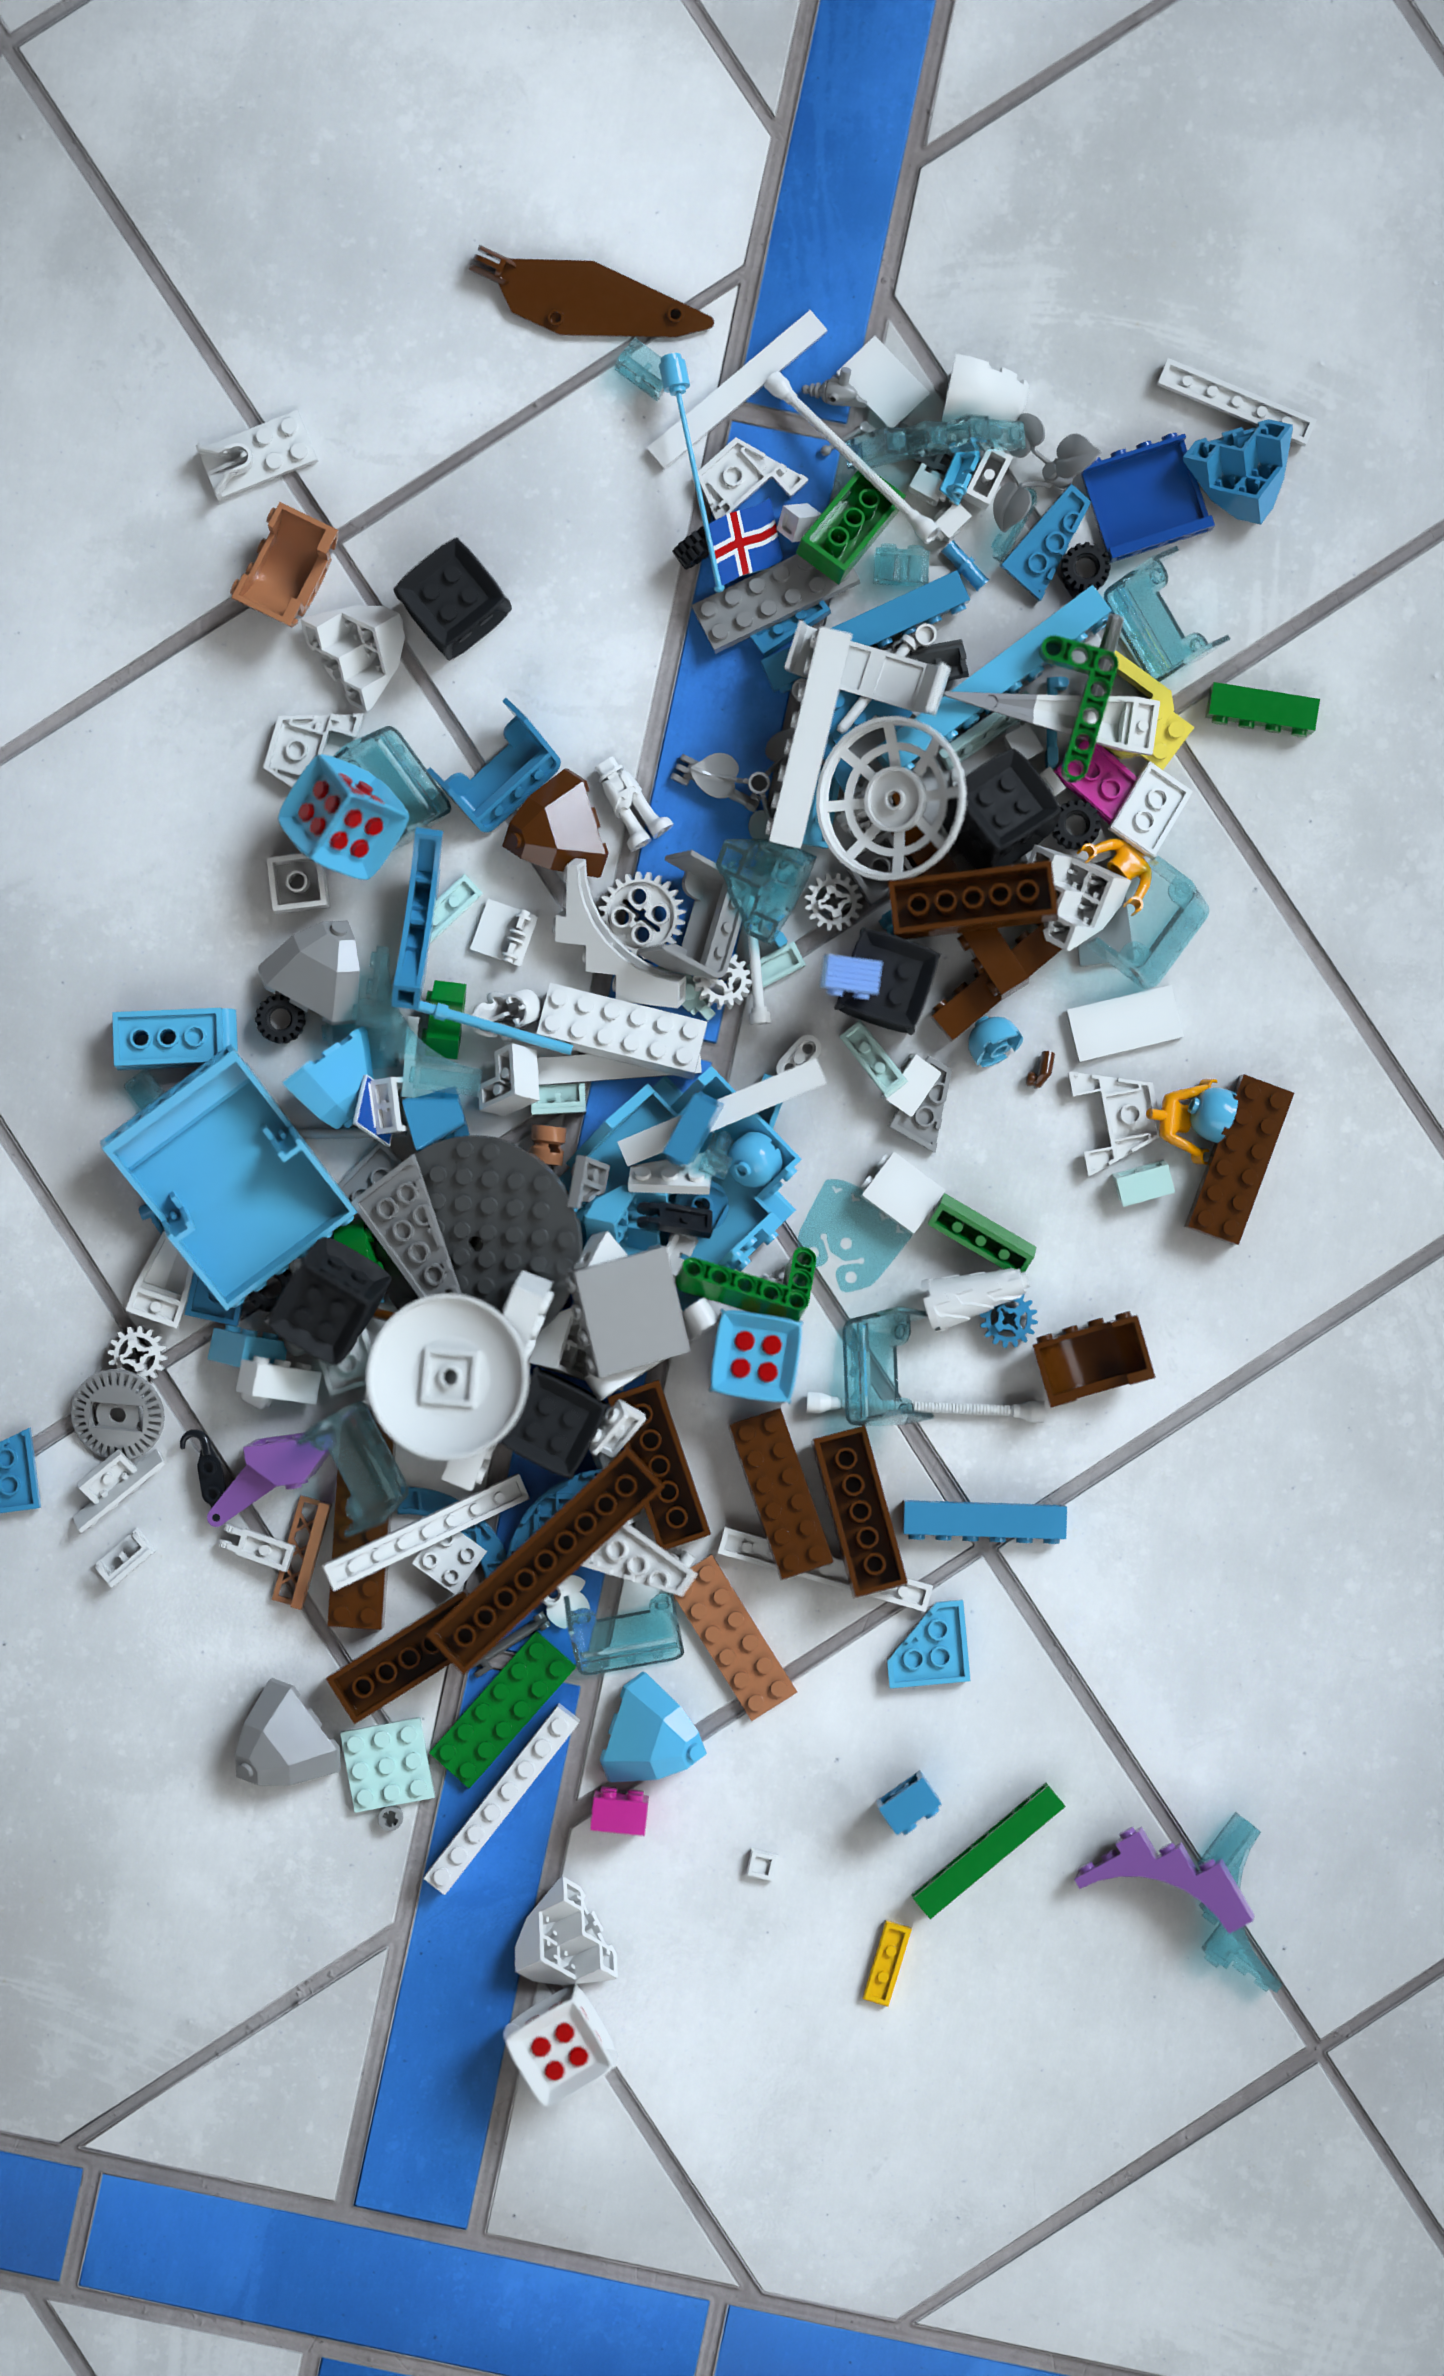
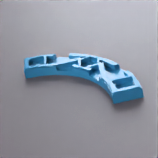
M602 1469L577 1474L572 1480L569 1478L565 1479L541 1495L522 1517L511 1540L507 1558Z
M395 1487L397 1514L427 1516L459 1501L450 1495L427 1488ZM486 1520L460 1531L487 1551L480 1561L485 1579L507 1559V1553L500 1539Z

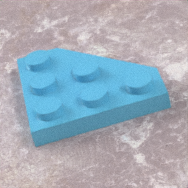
M963 1599L935 1602L888 1658L889 1688L971 1681Z

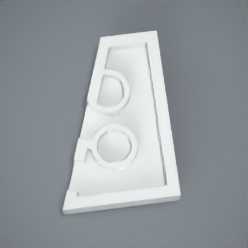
M714 1151L699 1153L694 1162L689 1165L683 1164L681 1167L667 1159L630 1166L628 1192L709 1195Z

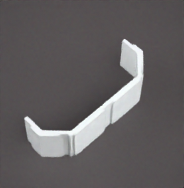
M800 620L784 668L790 673L808 679V675H804L803 672L807 658L812 659L814 649L809 648L813 631L819 632V630L808 626L804 621ZM851 641L839 690L909 711L936 716L951 668L942 662L940 665L927 664Z

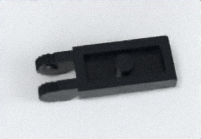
M641 1202L637 1204L638 1213L646 1215L640 1216L637 1219V1226L641 1229L650 1231L657 1229L658 1231L708 1239L712 1235V1210L664 1202Z

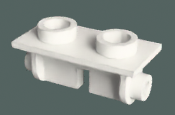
M671 1233L668 1238L666 1248L674 1282L684 1262V1259L680 1257L682 1254L691 1257L699 1241L696 1236Z

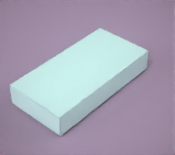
M794 941L760 959L763 988L806 966ZM750 964L746 966L747 970H750Z

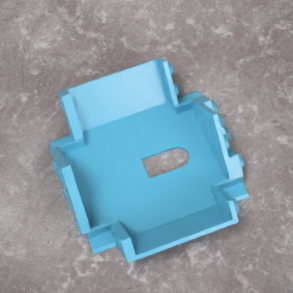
M712 1066L699 1076L684 1093L667 1076H664L653 1087L649 1084L645 1085L612 1114L566 1162L570 1168L559 1179L569 1194L573 1179L572 1167L576 1162L577 1155L587 1156L610 1165L605 1193L595 1196L590 1202H581L579 1209L574 1208L576 1217L580 1221L583 1249L588 1242L586 1226L583 1225L585 1211L590 1209L597 1198L620 1186L628 1185L630 1166H627L617 1142L682 1115L695 1093L703 1092L718 1100L736 1092ZM758 1113L710 1132L699 1152L714 1151L711 1181L716 1182L723 1188L728 1198L729 1210L724 1222L712 1231L710 1239L697 1237L699 1241L691 1257L730 1269H737L740 1272L751 1262L748 1256L763 1242L769 1245L779 1235L775 1230L796 1211L778 1190L784 1185L780 1180L783 1178L787 1182L797 1172L795 1166L802 1160ZM748 1132H760L773 1140L770 1143L775 1149L779 1148L783 1163L779 1174L771 1182L760 1187H746L739 1184L732 1178L727 1167V1155L730 1147L739 1137ZM662 1152L633 1165L666 1160L669 1155ZM703 1198L701 1202L709 1209L710 1207L706 1205L708 1200ZM682 1254L680 1258L685 1260L690 1257ZM676 1286L680 1307L683 1312L697 1301L703 1299L702 1297L683 1292Z

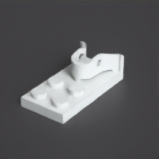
M298 410L210 445L201 446L200 443L196 445L218 501L318 462Z

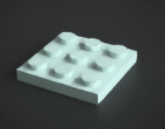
M421 1717L340 1732L355 1813L435 1798Z

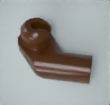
M1042 1052L1038 1072H1029L1027 1074V1086H1033L1034 1089L1041 1088L1050 1077L1055 1058L1053 1052Z

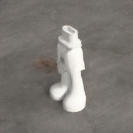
M613 757L608 758L595 767L600 775L599 782L603 786L604 793L612 806L613 812H615L617 819L619 816L621 817L628 829L630 837L627 841V846L631 852L651 842L650 836L642 828L631 811L632 803L643 818L654 839L660 837L673 827L674 824L668 817H658L643 796L639 783L628 771L624 770L622 765H618Z

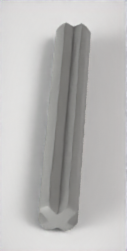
M1110 614L1108 616L1099 648L1115 653L1124 622L1122 616L1118 614ZM1102 658L1098 660V666L1103 671H1109L1111 662L1108 659ZM1094 684L1090 687L1093 696L1103 695L1104 690L1100 685Z

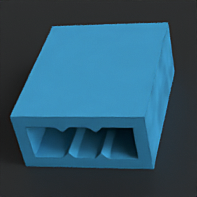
M703 1092L695 1093L663 1153L669 1155L667 1160L680 1167L683 1164L689 1165L694 1162L725 1104Z

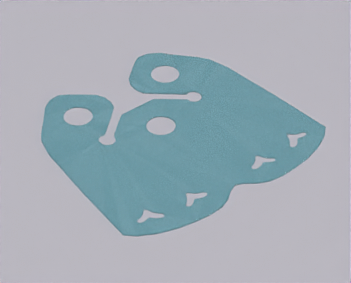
M829 1179L825 1181L801 1227L798 1236V1247H816L819 1250V1256L816 1258L815 1267L822 1266L828 1260L827 1250L824 1241L821 1239V1235L826 1233L830 1251L844 1261L864 1258V1264L841 1265L836 1271V1278L840 1289L844 1292H852L869 1287L877 1281L912 1235L901 1226H899L900 1230L904 1234L896 1233V1225L898 1224L890 1218L882 1221L879 1215L882 1212L860 1197L864 1192L862 1189L843 1180ZM832 1186H834L836 1189L842 1188L843 1190L835 1194V1191L832 1188ZM851 1194H854L855 1198H859L860 1201L852 1202ZM845 1237L852 1240V1246L849 1249H843L840 1245L841 1240ZM850 1271L855 1272L857 1275V1280L854 1283H848L845 1279L846 1274Z

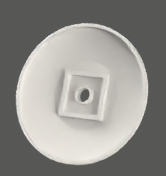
M457 1294L432 1295L403 1307L381 1329L371 1349L367 1366L369 1400L374 1414L383 1429L393 1440L407 1450L423 1457L438 1460H456L471 1457L489 1449L500 1441L518 1419L526 1400L529 1385L526 1352L521 1339L511 1323L500 1312L485 1302ZM450 1369L457 1373V1381L453 1385H448L444 1379L445 1373Z

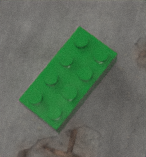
M857 471L802 537L796 554L839 585L899 510L862 473ZM882 478L898 496L905 500L906 495Z

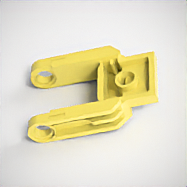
M1115 650L1114 654L1119 661L1116 674L1151 700L1160 701L1152 755L1121 752L1103 747L1119 759L1141 756L1147 762L1150 761L1161 770H1164L1195 727L1173 712L1174 705L1171 690Z

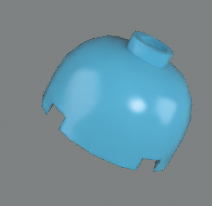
M985 1016L976 1021L975 1027L968 1038V1049L978 1066L980 1063L982 1067H988L1006 1059L1007 1055L1004 1053L1011 1048L1015 1052L1023 1043V1036L1018 1028L1005 1017L989 1018Z
M1215 1087L1204 1090L1197 1098L1193 1097L1188 1106V1112L1191 1113L1190 1122L1193 1130L1199 1136L1214 1143H1219L1223 1140L1225 1135H1222L1221 1132L1224 1127L1230 1129L1236 1115L1238 1100L1233 1099V1097L1237 1096V1094L1227 1089Z
M748 1132L739 1137L730 1147L727 1155V1167L732 1178L746 1187H760L771 1182L781 1171L783 1163L779 1148L775 1149L770 1143L773 1140L760 1132Z

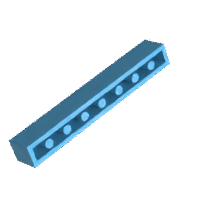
M956 570L830 629L852 634L851 641L870 647L877 645L881 649L892 644L893 637L900 634L902 636L904 634L909 636L914 634L917 630L916 627L924 623L933 625L942 620L941 615L951 612L952 615L964 611L967 609L965 604L969 603L970 598ZM791 647L762 659L760 662L773 692L780 690L781 694L792 690L795 681L807 679L785 670L784 667Z

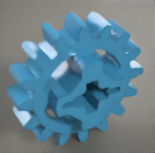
M1025 1294L1018 1299L1012 1300L1018 1303L1014 1308H1007L1004 1304L995 1306L997 1318L996 1322L992 1325L990 1320L992 1310L979 1314L980 1317L985 1318V1322L981 1323L980 1327H987L988 1329L984 1336L989 1337L993 1335V1344L996 1345L1001 1340L1004 1348H1007L1008 1342H1012L1014 1347H1018L1017 1340L1021 1339V1341L1026 1343V1333H1035L1030 1326L1031 1324H1038V1321L1032 1319V1315L1036 1314L1037 1310L1029 1309L1033 1302L1032 1300L1024 1302ZM1001 1309L1008 1314L1014 1313L1015 1316L1012 1318L1014 1326H1011L1009 1323H1002L1004 1316ZM1025 1313L1026 1324L1022 1329V1327L1020 1326V1318ZM1003 1329H1008L1015 1336L1004 1337L998 1333Z

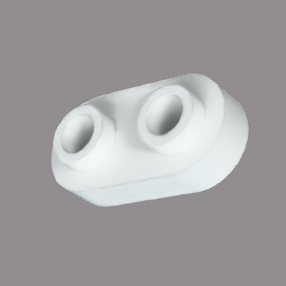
M812 1035L801 1036L778 1061L776 1067L777 1074L785 1072L784 1068L787 1064L797 1067L818 1058L821 1053L819 1040ZM805 1044L812 1046L813 1051L810 1054L803 1052L802 1047Z

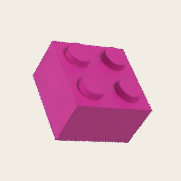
M606 1786L601 1787V1791L595 1790L590 1830L645 1836L649 1796L644 1795V1791L629 1789L628 1793H619L617 1788Z

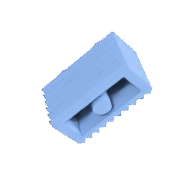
M824 955L820 988L827 989V994L843 996V991L854 992V998L870 999V994L878 995L882 962Z

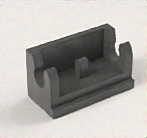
M962 639L936 643L928 647L919 646L915 652L909 651L910 659L933 665H940L942 662L949 666L951 670L947 681L969 677L965 660L967 657Z

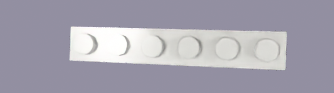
M1170 358L1167 359L1157 383L1160 387L1258 427V422L1267 419L1292 424L1291 441L1304 447L1316 423V419Z

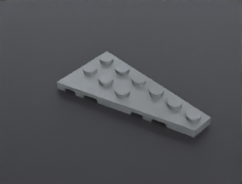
M415 1154L411 1155L351 1201V1204L420 1299L438 1294L462 1295Z

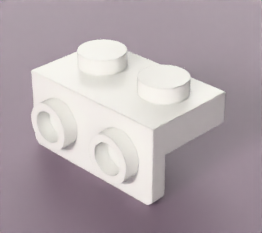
M618 1400L613 1407L606 1411L589 1446L590 1452L594 1455L602 1452L614 1458L646 1420L645 1414Z

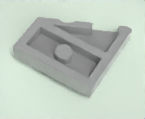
M577 1155L576 1162L572 1167L573 1179L567 1207L579 1209L581 1202H590L595 1196L605 1193L610 1165L587 1156Z

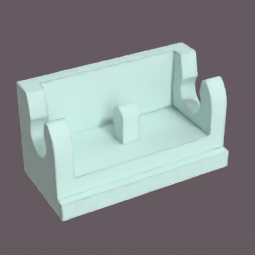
M585 1083L539 1085L540 1101L531 1104L533 1116L586 1113Z
M1164 1160L1112 1174L1117 1195L1123 1207L1175 1193L1169 1165Z

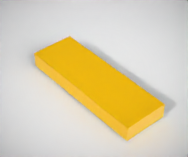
M885 1920L862 1999L889 2007L912 1927Z

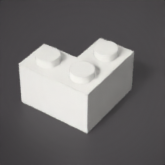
M512 1043L495 1051L496 1077L478 1085L479 1110L506 1116L540 1101L537 1050Z

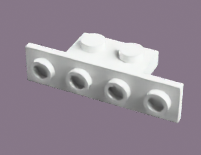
M118 1449L82 1478L77 1485L91 1502L73 1516L77 1529L82 1533L87 1528L94 1526L105 1513L115 1509L122 1499L137 1491L140 1485L149 1477L156 1475L161 1470V1467L165 1465L160 1452L155 1449L137 1465H134Z

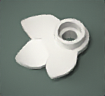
M570 1575L556 1588L558 1591L556 1598L548 1596L542 1601L547 1605V1617L560 1628H567L570 1614L580 1615L590 1611L587 1598L580 1592L586 1581L579 1576Z

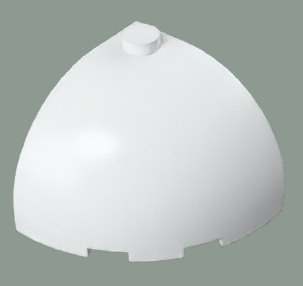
M956 354L950 374L938 436H942L943 440L951 443H959V440L982 442L999 437L1007 432L1023 413L1028 398L1029 384L1021 379V382L1016 380L1017 374L1002 367L1000 371L991 369L987 361Z

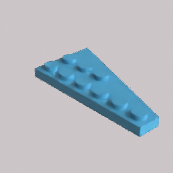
M31 1427L0 1442V1513L41 1508Z

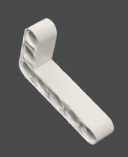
M705 1298L697 1301L682 1313L689 1344L702 1337L720 1321ZM666 1359L602 1378L589 1374L584 1380L598 1401H601Z

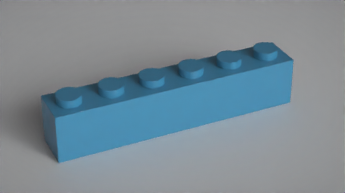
M903 1500V1534H909L908 1539L924 1540L925 1535H936L935 1540L945 1541L952 1540V1536H962V1541H979V1537H989L990 1542H1006V1537L1016 1538L1017 1543H1033V1538L1043 1539L1045 1544H1060V1539H1066L1067 1506Z

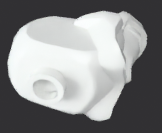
M524 989L510 994L494 991L487 994L488 1004L481 1003L472 1014V1016L521 1030L540 1020L542 1006L537 994L531 989ZM472 1027L475 1032L483 1036L497 1037L498 1035ZM500 1035L505 1043L513 1040L512 1038Z

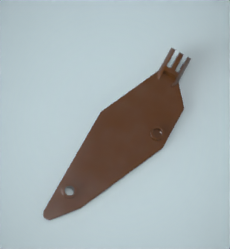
M479 245L478 251L500 261V263L497 264L475 254L473 260L495 271V274L473 264L469 267V270L499 284L512 313L558 335L680 337L708 330L714 326V319L711 316L595 261L509 259ZM674 310L681 313L680 318L673 319L670 316L671 312Z

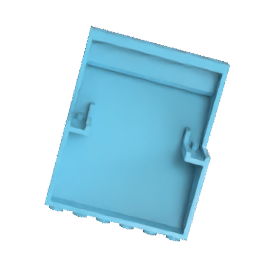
M231 1044L100 1141L105 1153L162 1222L167 1238L226 1311L231 1307L236 1308L245 1301V1296L252 1291L257 1292L267 1284L269 1278L275 1274L280 1275L285 1272L289 1267L288 1264L296 1258H303L318 1239L322 1237L330 1238L333 1230L340 1225L345 1226L349 1224L357 1213L348 1197L250 1066L244 1062Z

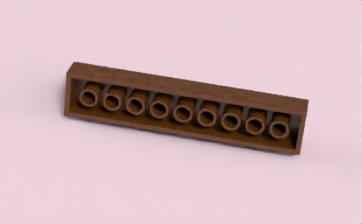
M627 1446L426 1635L464 1675L664 1489L665 1485L634 1451Z

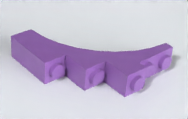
M1132 1826L1119 1834L1121 1838L1116 1842L1119 1852L1112 1849L1102 1855V1861L1093 1865L1091 1861L1078 1869L1079 1873L1074 1879L1079 1889L1097 1881L1116 1877H1145L1164 1881L1183 1889L1200 1900L1217 1916L1229 1934L1251 1923L1255 1917L1222 1858L1214 1861L1213 1858L1199 1865L1201 1870L1198 1871L1182 1842L1176 1846L1173 1842L1159 1849L1161 1854L1158 1855L1142 1827L1135 1830Z

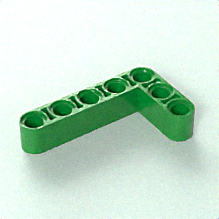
M1051 635L1044 639L1039 648L1041 659L1046 663L1088 675L1061 766V775L1064 780L1069 783H1076L1088 771L1119 661L1117 656L1111 651L1061 636ZM1049 643L1056 644L1059 647V654L1056 656L1049 655L1045 649L1046 645ZM1072 652H1083L1085 662L1081 664L1074 662ZM1102 658L1108 659L1112 665L1111 670H1101L1098 666V660ZM1094 684L1100 685L1104 690V695L1102 697L1093 696L1090 687ZM1087 710L1094 712L1096 722L1092 724L1085 722L1083 712ZM1080 736L1085 737L1089 743L1088 749L1081 750L1077 748L1075 739ZM1072 762L1077 763L1081 767V774L1078 776L1071 775L1067 769L1068 764Z
M807 1247L797 1248L785 1268L783 1284L690 1257L682 1263L675 1277V1284L683 1292L750 1313L799 1322L810 1301L816 1255Z

